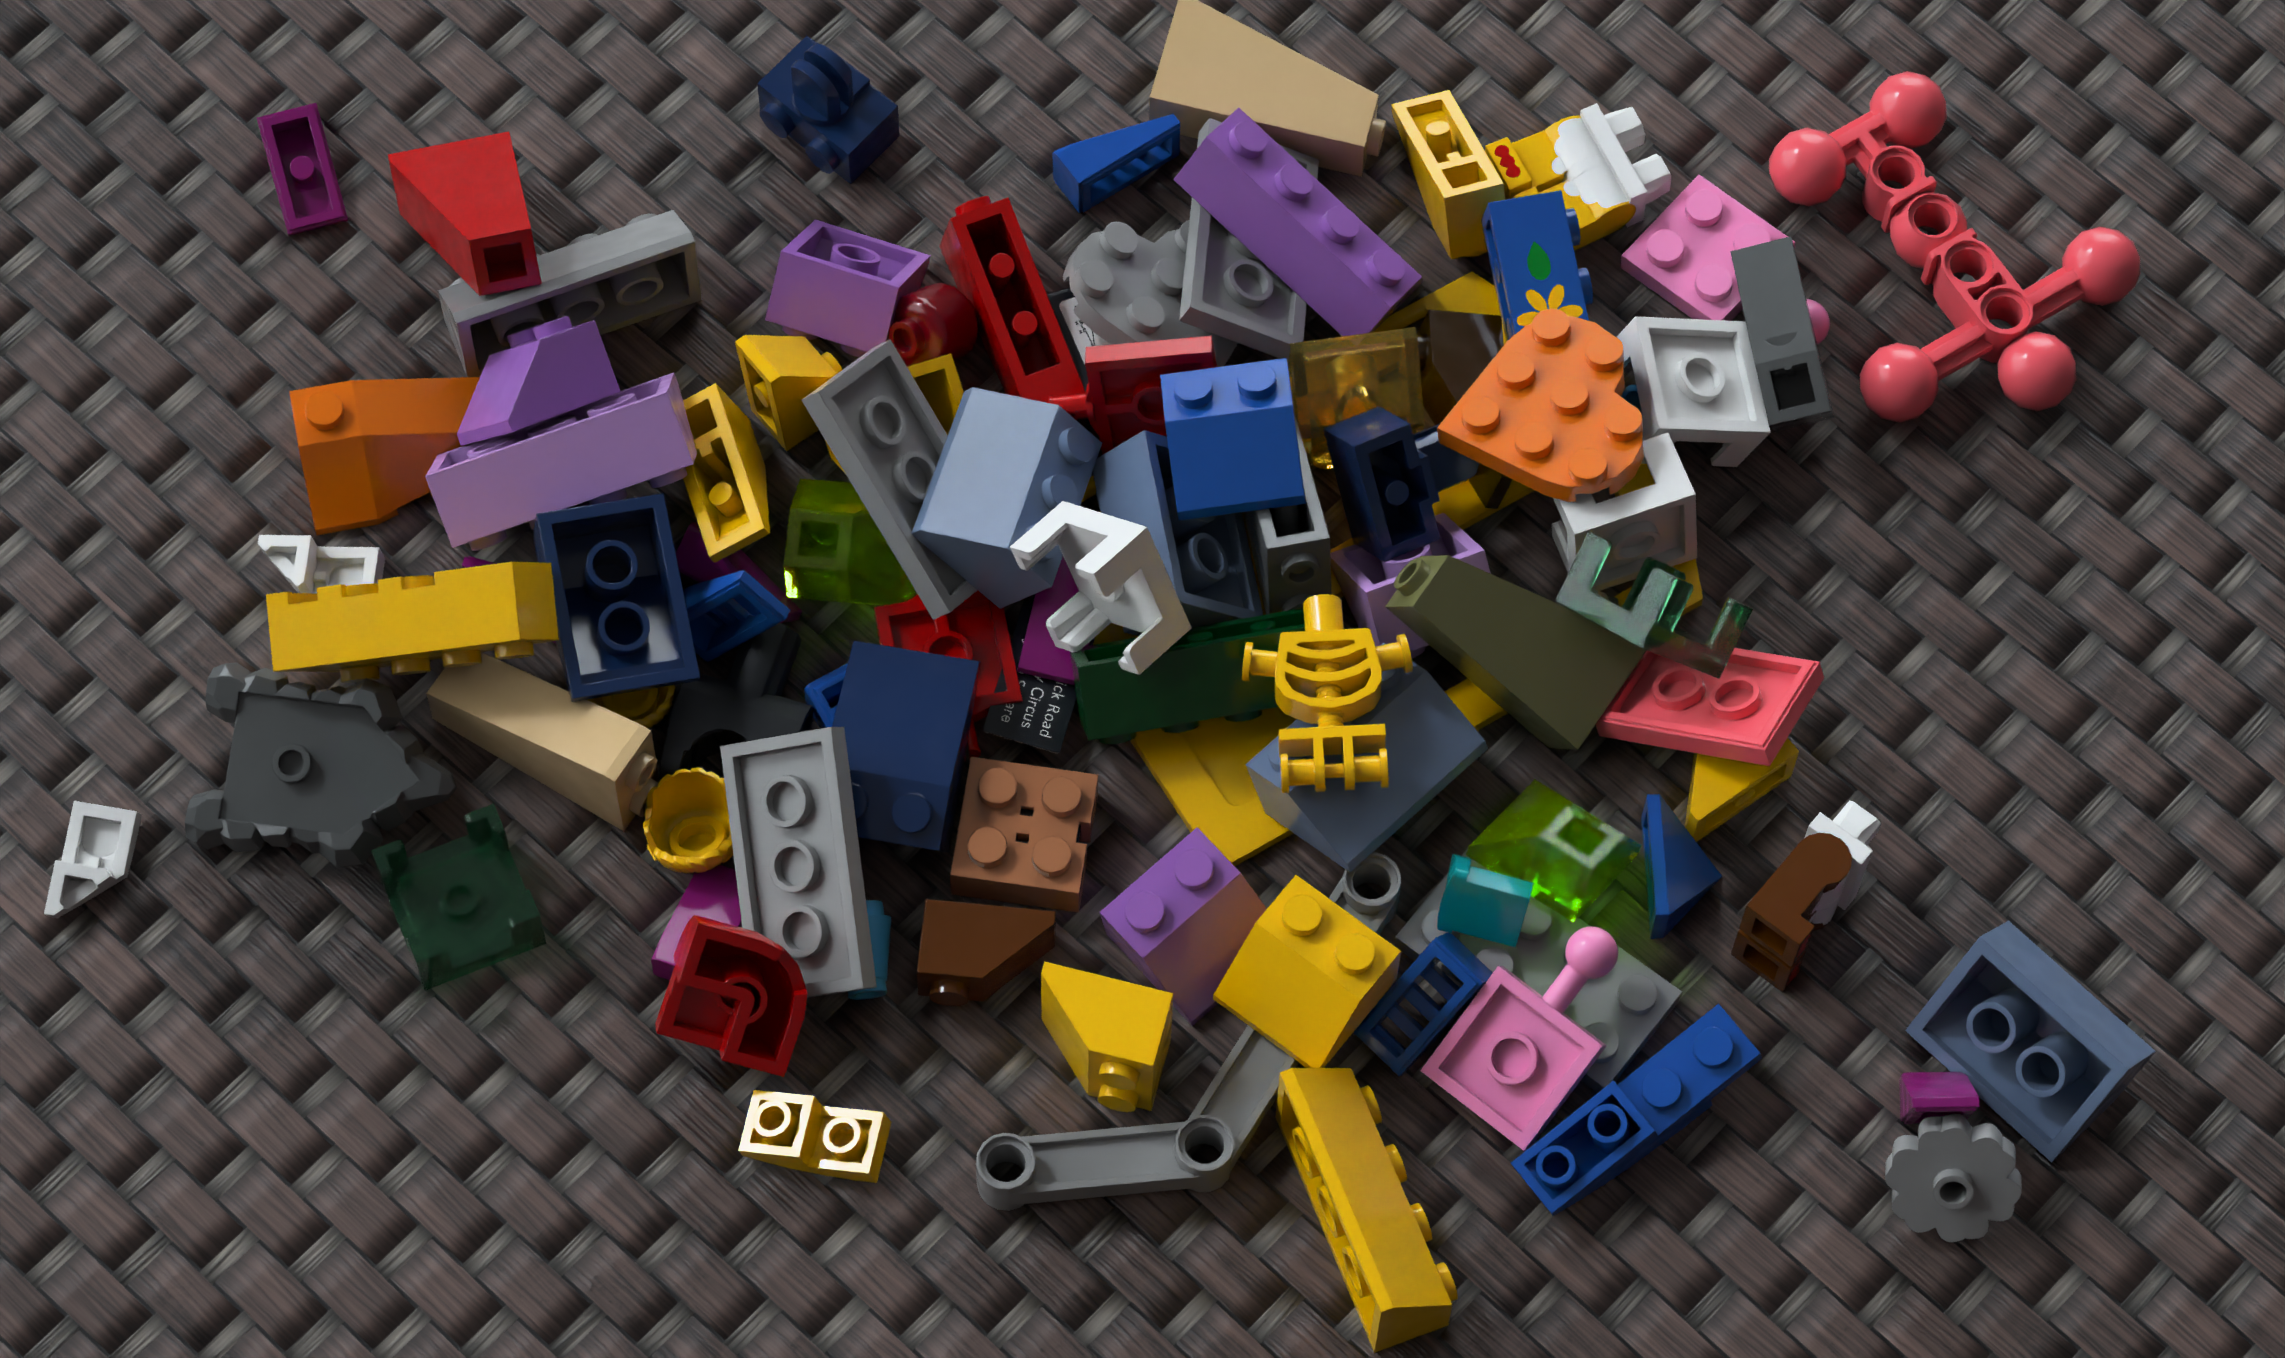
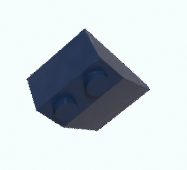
M664 493L537 513L533 540L537 561L551 563L559 636L556 644L571 702L699 681L700 673Z
M853 641L832 727H844L858 837L949 853L981 666L980 661Z

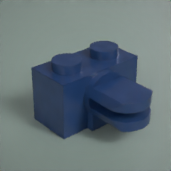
M808 36L798 43L757 83L760 117L764 124L781 138L789 136L805 148L809 159L820 170L828 174L834 171L849 184H852L900 136L898 106L870 85V79L825 45L816 43Z
M1378 406L1323 428L1353 543L1386 562L1440 540L1432 508L1433 503L1440 501L1438 492L1474 477L1479 463L1440 444L1437 427L1440 424L1413 434L1410 423Z

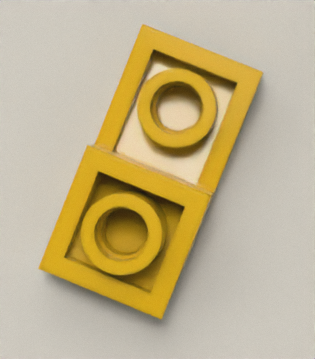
M753 1090L738 1151L742 1156L790 1169L842 1179L877 1183L892 1122L884 1112L822 1106L816 1097L811 1095Z

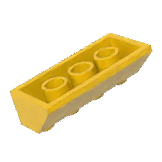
M1290 1068L1280 1072L1275 1118L1374 1353L1448 1326L1452 1310L1451 1302L1458 1299L1456 1286L1447 1265L1444 1262L1435 1265L1426 1244V1242L1432 1240L1431 1228L1422 1206L1419 1203L1410 1205L1401 1186L1402 1182L1407 1181V1175L1396 1146L1394 1144L1384 1146L1377 1130L1376 1124L1382 1122V1117L1372 1089L1368 1085L1360 1088L1351 1068Z

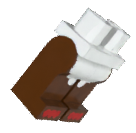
M1850 800L1833 821L1820 812L1808 826L1805 838L1795 847L1746 905L1731 955L1783 993L1799 973L1806 953L1805 950L1808 947L1813 931L1822 929L1831 921L1837 905L1845 910L1856 897L1873 852L1868 844L1878 833L1881 822Z

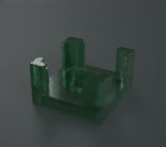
M1588 531L1555 601L1640 648L1720 679L1753 609L1728 597L1707 641L1704 642L1676 627L1693 591V585L1685 581V573L1652 557L1645 559L1625 601L1593 589L1592 587L1613 543L1604 537Z
M494 803L464 816L468 835L412 857H407L402 840H397L371 850L380 882L424 991L547 944L539 911L530 890H526L509 849L505 829Z

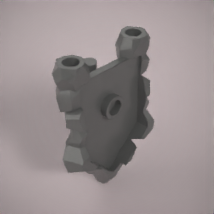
M225 663L212 669L206 688L207 711L225 722L235 723L224 790L213 789L192 796L185 818L186 838L207 850L226 844L235 852L261 850L264 841L272 847H290L293 842L302 845L311 853H320L335 867L360 865L368 859L384 840L380 828L390 831L405 823L406 820L412 817L414 811L447 801L455 792L457 786L450 771L423 754V748L418 739L406 727L396 726L403 716L391 687L365 678L346 688L336 686L316 690L315 685L294 682L289 684L288 676L273 672V670L268 668L250 672L239 663Z

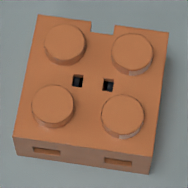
M971 757L950 873L951 894L1079 912L1087 866V844L1081 842H1091L1098 799V774Z

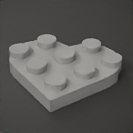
M1189 220L1185 221L1179 229L1165 233L1155 243L1137 235L1129 225L1123 222H1111L1103 231L1089 235L1069 257L1063 273V282L1070 281V290L1078 301L1074 312L1095 334L1111 345L1212 336L1216 363L1218 367H1222L1226 364L1238 344L1232 340L1179 321Z

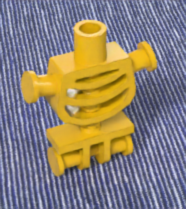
M1330 594L1311 596L1303 602L1305 631L1282 632L1280 634L1278 652L1254 649V642H1246L1244 650L1242 680L1250 681L1251 675L1275 677V700L1282 712L1303 722L1319 725L1318 727L1279 729L1278 748L1282 793H1289V786L1315 785V792H1325L1326 778H1344L1345 791L1355 790V783L1380 782L1381 788H1388L1389 777L1387 749L1385 748V724L1344 726L1343 723L1353 721L1375 709L1381 698L1383 671L1402 667L1404 673L1413 672L1412 657L1406 635H1397V642L1375 646L1369 628L1344 629L1342 600L1339 597ZM1379 753V755L1354 757V754ZM1324 755H1342V763L1325 764ZM1313 756V759L1288 760V757Z

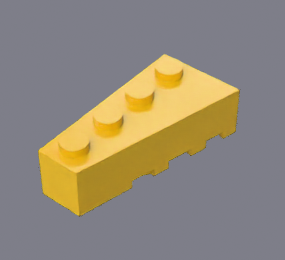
M505 562L434 572V576L418 575L378 579V584L349 586L340 584L318 587L317 594L292 592L266 594L273 672H340L341 683H355L365 678L378 680L380 679L379 668L391 666L392 675L430 672V660L440 658L443 660V667L477 665L482 663L481 652L494 650L495 659L529 657L534 655L533 644L559 640L551 563Z

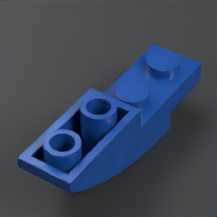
M1717 1004L1619 1084H1616L1613 1080L1512 1161L1511 1165L1552 1216L1630 1168L1713 1105L1711 1099L1762 1059L1761 1053L1720 1004Z

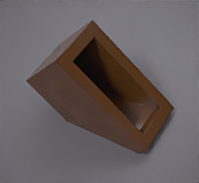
M926 899L917 966L918 995L929 996L933 1002L946 1006L965 1005L968 1003V1000H986L1055 947L1056 911Z

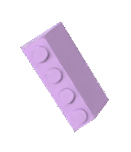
M673 372L515 432L467 444L438 454L425 478L452 548L469 542L471 550L476 551L504 541L508 538L505 530L529 522L531 529L534 530L537 513L562 510L586 501L593 505L622 500L628 496L626 487L649 480L652 488L662 487L681 480L688 475L685 467L694 464L697 451L679 384Z

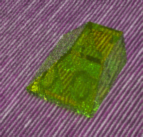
M812 479L799 480L790 507L783 564L787 598L871 605H889L906 602L913 598L915 594L913 585L850 482Z
M1534 779L1468 846L1466 856L1492 872L1533 882L1531 896L1574 923L1635 859L1642 845Z

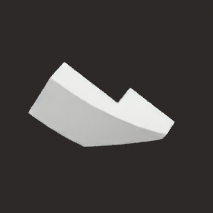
M259 535L258 545L298 593L317 594L318 587L340 584L346 586L378 584V579L383 577L385 557L379 547H321L316 545L311 535Z
M79 801L73 802L62 860H55L44 911L46 916L59 918L128 876L142 818L140 813Z

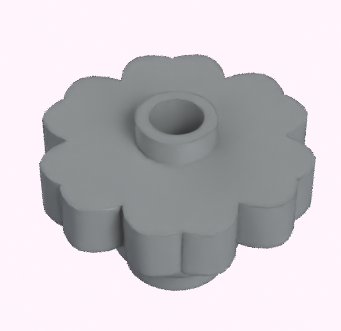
M1954 1113L1945 1115L1942 1118L1927 1117L1923 1119L1919 1124L1918 1136L1902 1135L1897 1137L1893 1144L1892 1153L1886 1160L1885 1181L1892 1188L1891 1208L1893 1212L1901 1219H1905L1907 1226L1914 1232L1922 1233L1936 1228L1939 1236L1946 1242L1984 1237L1988 1231L1989 1220L2005 1221L2010 1219L2014 1212L2015 1203L2019 1200L2022 1193L2021 1174L2015 1168L2016 1150L2014 1144L2009 1139L2002 1137V1133L1995 1125L1984 1123L1972 1127L1961 1114Z

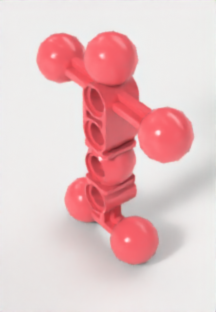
M1906 71L1889 76L1875 90L1870 101V111L1830 134L1811 128L1789 132L1774 147L1769 158V173L1776 191L1790 203L1812 206L1827 202L1841 188L1846 177V166L1854 163L1866 179L1862 193V203L1866 212L1874 219L1882 222L1881 228L1885 233L1890 232L1896 254L1910 266L1923 269L1921 275L1922 282L1925 285L1932 284L1933 296L1938 306L1956 328L1921 349L1917 346L1902 343L1880 347L1865 362L1860 373V390L1866 406L1881 419L1901 423L1918 418L1933 404L1938 393V381L1978 358L1991 363H1998V380L2003 393L2018 407L2041 411L2057 406L2071 393L2075 384L2076 363L2069 346L2055 335L2037 331L2027 334L2028 329L2080 299L2083 302L2101 306L2121 301L2136 286L2139 279L2140 257L2134 242L2119 230L2096 227L2082 231L2067 246L2062 257V268L2023 290L1992 249L1984 242L1976 240L1977 233L1973 228L1967 230V221L1961 206L1947 195L1934 193L1937 181L1933 176H1925V166L1920 156L1911 150L1927 145L1942 130L1947 119L1946 101L1941 88L1926 75ZM1883 181H1895L1904 186V188L1893 189L1886 186ZM1918 227H1931L1940 234L1928 235L1921 232ZM1966 273L1971 275L1976 281L1965 282L1959 280L1953 274ZM1989 320H2003L2011 325L2012 328L2000 329L1991 324Z

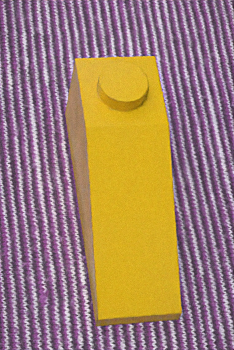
M1450 90L1391 104L1392 115L1430 221L1450 259L1463 256L1475 257L1486 253L1487 246L1481 219L1488 202L1505 200L1504 183Z
M715 383L683 400L697 451L694 464L685 467L688 475L683 480L708 556L714 563L770 534L766 468L751 422Z

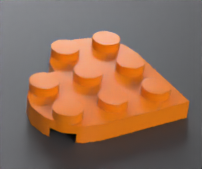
M1546 309L1539 312L1533 318L1532 324L1524 326L1505 343L1437 427L1439 443L1543 495L1563 501L1576 502V494H1594L1608 487L1610 495L1618 492L1635 477L1644 458L1642 414L1637 407L1621 397L1625 389L1622 342L1595 322L1567 316L1558 309Z

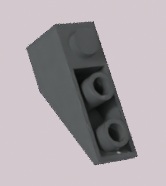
M1792 237L1730 251L1769 426L1773 432H1778L1835 418Z

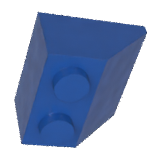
M1287 358L1160 375L1165 427L1179 521L1306 504Z

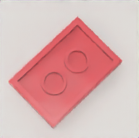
M1649 634L1644 642L1648 647L1647 651L1595 725L1601 737L1770 766L1823 681L1824 675L1819 661Z

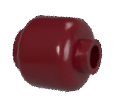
M944 283L928 285L899 299L893 325L889 329L888 339H891L907 367L948 354H952L953 360L956 362L964 358L974 348L978 338V316L971 301L954 286Z

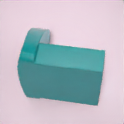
M1453 854L1438 912V930L1448 933L1456 931L1516 948L1529 904L1533 882L1470 866L1471 858Z

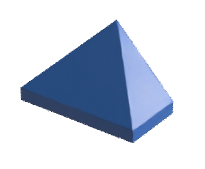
M1647 794L1641 817L1649 931L1650 939L1664 938L1722 878V875L1660 794Z

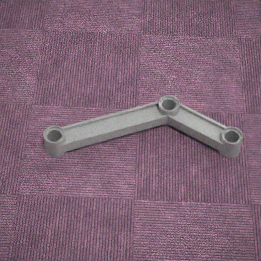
M1373 852L1351 872L1345 869L1342 878L1329 899L1380 935L1385 926L1394 918L1398 908L1401 888L1400 871L1396 863L1388 856ZM1363 883H1374L1382 887L1386 894L1378 899H1367L1361 897L1355 891V888ZM1247 1025L1190 1117L1185 1122L1022 1137L1011 1133L993 1135L982 1143L977 1152L976 1181L979 1194L987 1205L997 1210L1010 1211L1030 1203L1190 1189L1196 1192L1214 1191L1221 1188L1229 1179L1234 1165L1277 1099L1280 1072L1296 1068L1299 1062ZM1198 1144H1208L1214 1146L1221 1156L1214 1162L1201 1164L1193 1161L1188 1156L1187 1151ZM1012 1162L1018 1165L1023 1170V1173L1016 1180L1002 1182L994 1179L989 1174V1171L998 1163Z

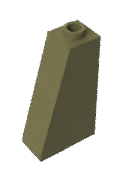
M1450 555L1420 556V558L1410 561L1396 577L1394 587L1397 590L1385 606L1548 748L1578 750L1648 649L1645 644L1632 636Z

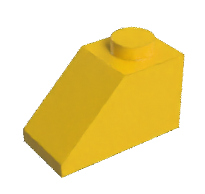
M744 335L736 340L735 345L751 411L781 446L788 451L819 430L803 404L802 399L843 369L831 353L825 352L820 355L806 337Z
M1787 737L1770 766L1694 753L1685 828L1696 842L1790 778L1799 750Z

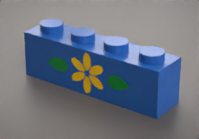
M1562 191L1488 202L1481 222L1506 342L1524 326L1532 324L1533 318L1539 312L1546 309H1558L1567 316H1574L1589 321L1586 305L1593 303L1591 279L1586 267L1578 269L1573 246L1580 245L1579 222L1574 208L1565 209Z

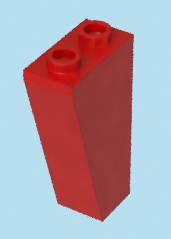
M509 131L388 154L400 215L479 296L542 284L532 230Z
M982 196L954 209L956 216L950 218L939 247L958 290L971 301L976 310L978 334L1005 393L1049 403V396L1086 394L1009 198L1007 197L992 203L989 196Z

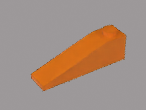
M480 377L349 380L289 391L298 448L316 535L378 525L397 516L398 508L428 493L433 497L425 476L438 454L461 447L457 432Z

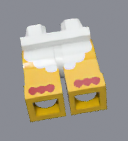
M1596 103L1580 110L1579 116L1563 118L1545 130L1513 143L1506 137L1485 145V152L1504 183L1505 200L1562 191L1565 209L1574 208L1579 222L1580 245L1573 246L1574 251L1615 232L1625 224L1629 227L1643 221L1645 205L1670 191L1671 174L1661 156L1654 154L1631 164L1625 153L1643 145L1645 141L1643 125L1633 107L1603 115Z

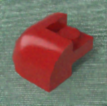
M694 915L688 921L674 953L675 966L655 1023L656 1034L719 1050L722 1061L784 1077L805 1018L807 989L800 966L784 947L756 931Z

